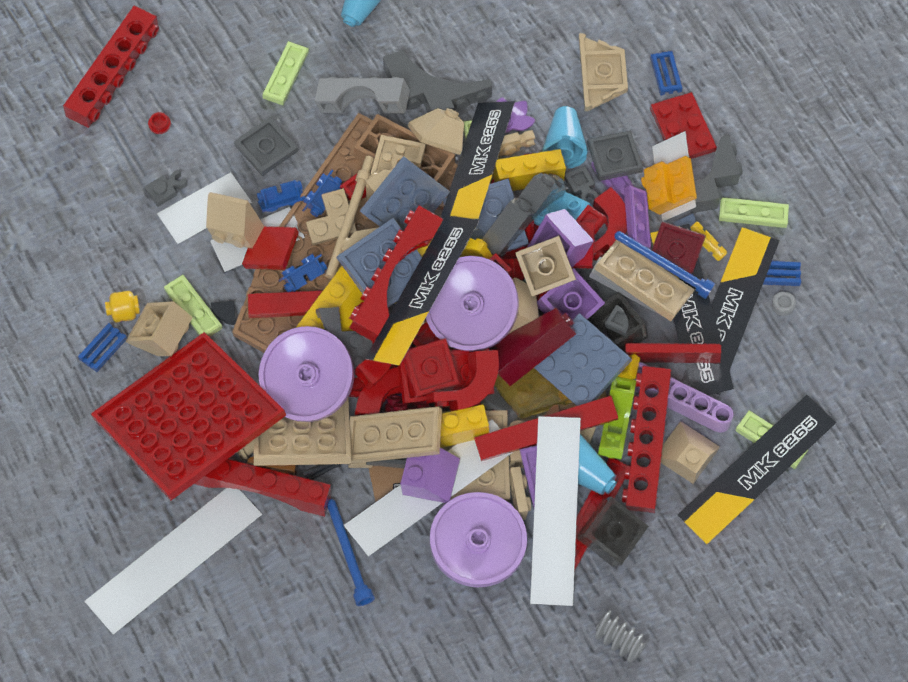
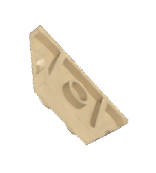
M579 33L584 111H590L627 93L625 49L610 46L601 40H598V42L586 38L585 34Z

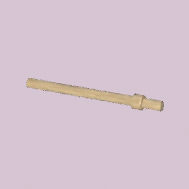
M371 156L365 157L362 169L357 173L355 179L357 184L325 277L328 279H332L336 274L339 265L336 257L342 253L341 245L349 236L366 186V180L370 176L374 158Z

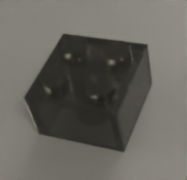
M620 292L604 301L605 304L587 319L625 353L627 343H641L648 338L646 324ZM616 305L624 310L628 318L629 331L626 337L605 327V322Z
M608 497L601 501L576 538L609 565L616 567L623 564L649 526L613 497Z

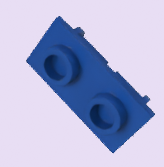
M333 170L328 175L322 174L316 183L319 188L315 193L313 191L309 192L303 201L306 203L302 210L303 212L308 207L311 209L310 213L315 217L323 214L325 207L321 195L339 190L342 183L339 177L333 178L330 176Z
M296 180L280 184L282 191L278 193L276 186L262 189L260 193H256L257 202L262 212H273L279 207L292 206L296 202L303 201L306 197H300L303 193L301 181L296 182Z
M311 254L301 260L303 265L295 269L294 266H291L283 271L282 275L284 277L278 281L285 280V290L287 292H295L307 284L303 275L306 274L309 280L312 281L323 275L325 270H327V266L323 261H318V258L322 256L321 254L317 257Z

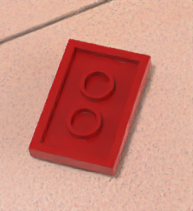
M692 92L651 104V113L664 141L685 132L689 158L693 159L716 152V144Z

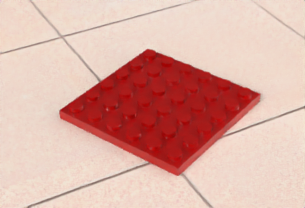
M205 332L91 413L97 424L170 501L287 416L285 410Z

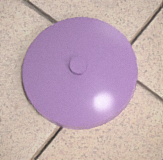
M478 256L460 257L427 314V323L440 340L446 338L448 345L455 349L480 351L490 348L506 337L516 321L519 309L516 286L509 274L497 263Z
M297 327L279 335L266 349L259 367L260 387L285 410L286 418L298 422L319 421L335 413L347 400L354 382L353 361L346 346L330 332L317 327Z
M483 492L466 493L447 502L435 516L430 530V549L439 569L453 581L469 587H488L509 578L520 566L527 546L526 527L518 511L506 500Z

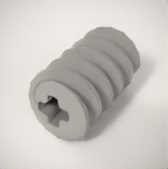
M609 610L597 625L595 638L600 640L604 637L603 644L607 646L612 643L611 650L613 651L621 648L619 653L621 657L629 653L627 661L631 663L640 656L649 640L643 643L644 634L642 633L635 637L634 627L626 631L627 622L619 626L618 621L620 617L617 616L611 620L612 611Z

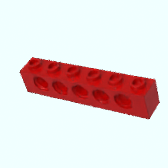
M135 5L132 7L63 105L67 118L87 128L98 120L102 108L110 103L116 88L121 87L125 75L128 71L133 70L139 55L144 54L148 42L158 34L157 16Z
M643 366L642 373H637L636 387H640L639 396H634L633 410H637V417L632 419L630 433L635 434L634 442H629L628 456H632L631 465H626L625 479L629 480L628 489L623 488L622 503H626V510L655 513L671 369ZM653 388L658 391V395L650 398L645 392ZM647 411H651L656 415L651 421L645 420L642 416ZM648 434L653 437V441L649 444H643L640 441V437ZM645 457L650 460V464L647 467H640L637 461ZM637 481H645L648 486L645 490L639 491L635 489L634 485Z

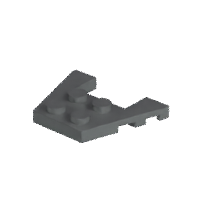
M395 304L391 305L388 308L389 315L393 310ZM339 307L316 309V315L321 319L325 328L323 330L336 336L346 346L351 355L355 370L360 363L366 360L365 358L372 347V341L355 331H341Z

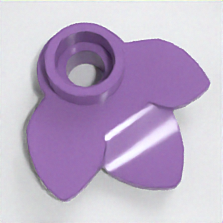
M501 97V98H500L499 100H497L496 102H507V101H506L503 97ZM526 101L515 102L505 133L512 130L524 131L534 124L535 119L526 116Z

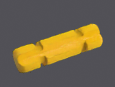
M699 222L694 223L690 227L691 231L706 235L703 247L709 253L712 252V256L717 261H720L727 254V251L722 246H718L719 242L707 230L704 231V227Z

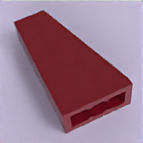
M555 308L507 334L499 343L490 347L489 351L498 350V375L509 386H512L576 335L572 327L575 324L572 318L567 313L562 314Z

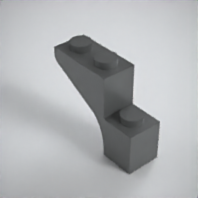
M729 135L720 138L709 174L703 179L694 182L697 199H695L696 207L690 209L691 213L717 209L719 200L722 199L721 187L737 185L740 175L743 174L742 165L740 162H737L735 157L737 155L736 145L731 143Z

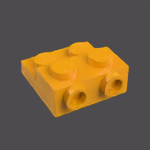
M684 156L668 164L661 161L644 169V177L641 178V182L647 191L649 210L661 215L697 199L691 158Z

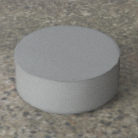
M788 292L777 293L772 301L773 311L781 316L790 315L796 305L794 296Z

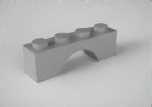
M399 77L319 78L314 102L321 113H343L345 108L353 101L361 98H372L378 101L384 113H405L410 89L404 78Z

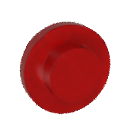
M157 112L150 117L148 126L153 133L163 134L170 129L171 121L166 114Z

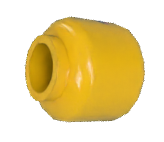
M131 291L111 293L109 301L105 302L107 316L111 315L114 322L132 321L136 318V314H140L138 296H134Z

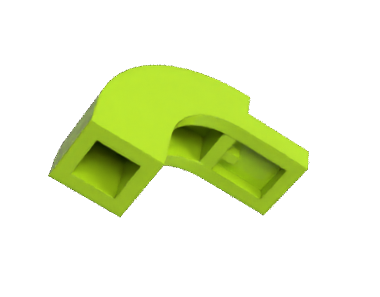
M616 377L612 382L609 396H612L619 420L604 424L598 455L622 459L636 380Z

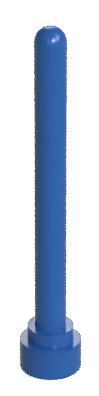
M620 231L615 233L614 237L616 240L694 286L695 290L699 292L698 295L704 299L707 298L715 285L709 279H698Z
M329 499L327 507L355 585V593L353 595L357 606L370 604L375 600L372 589L364 584L336 501Z

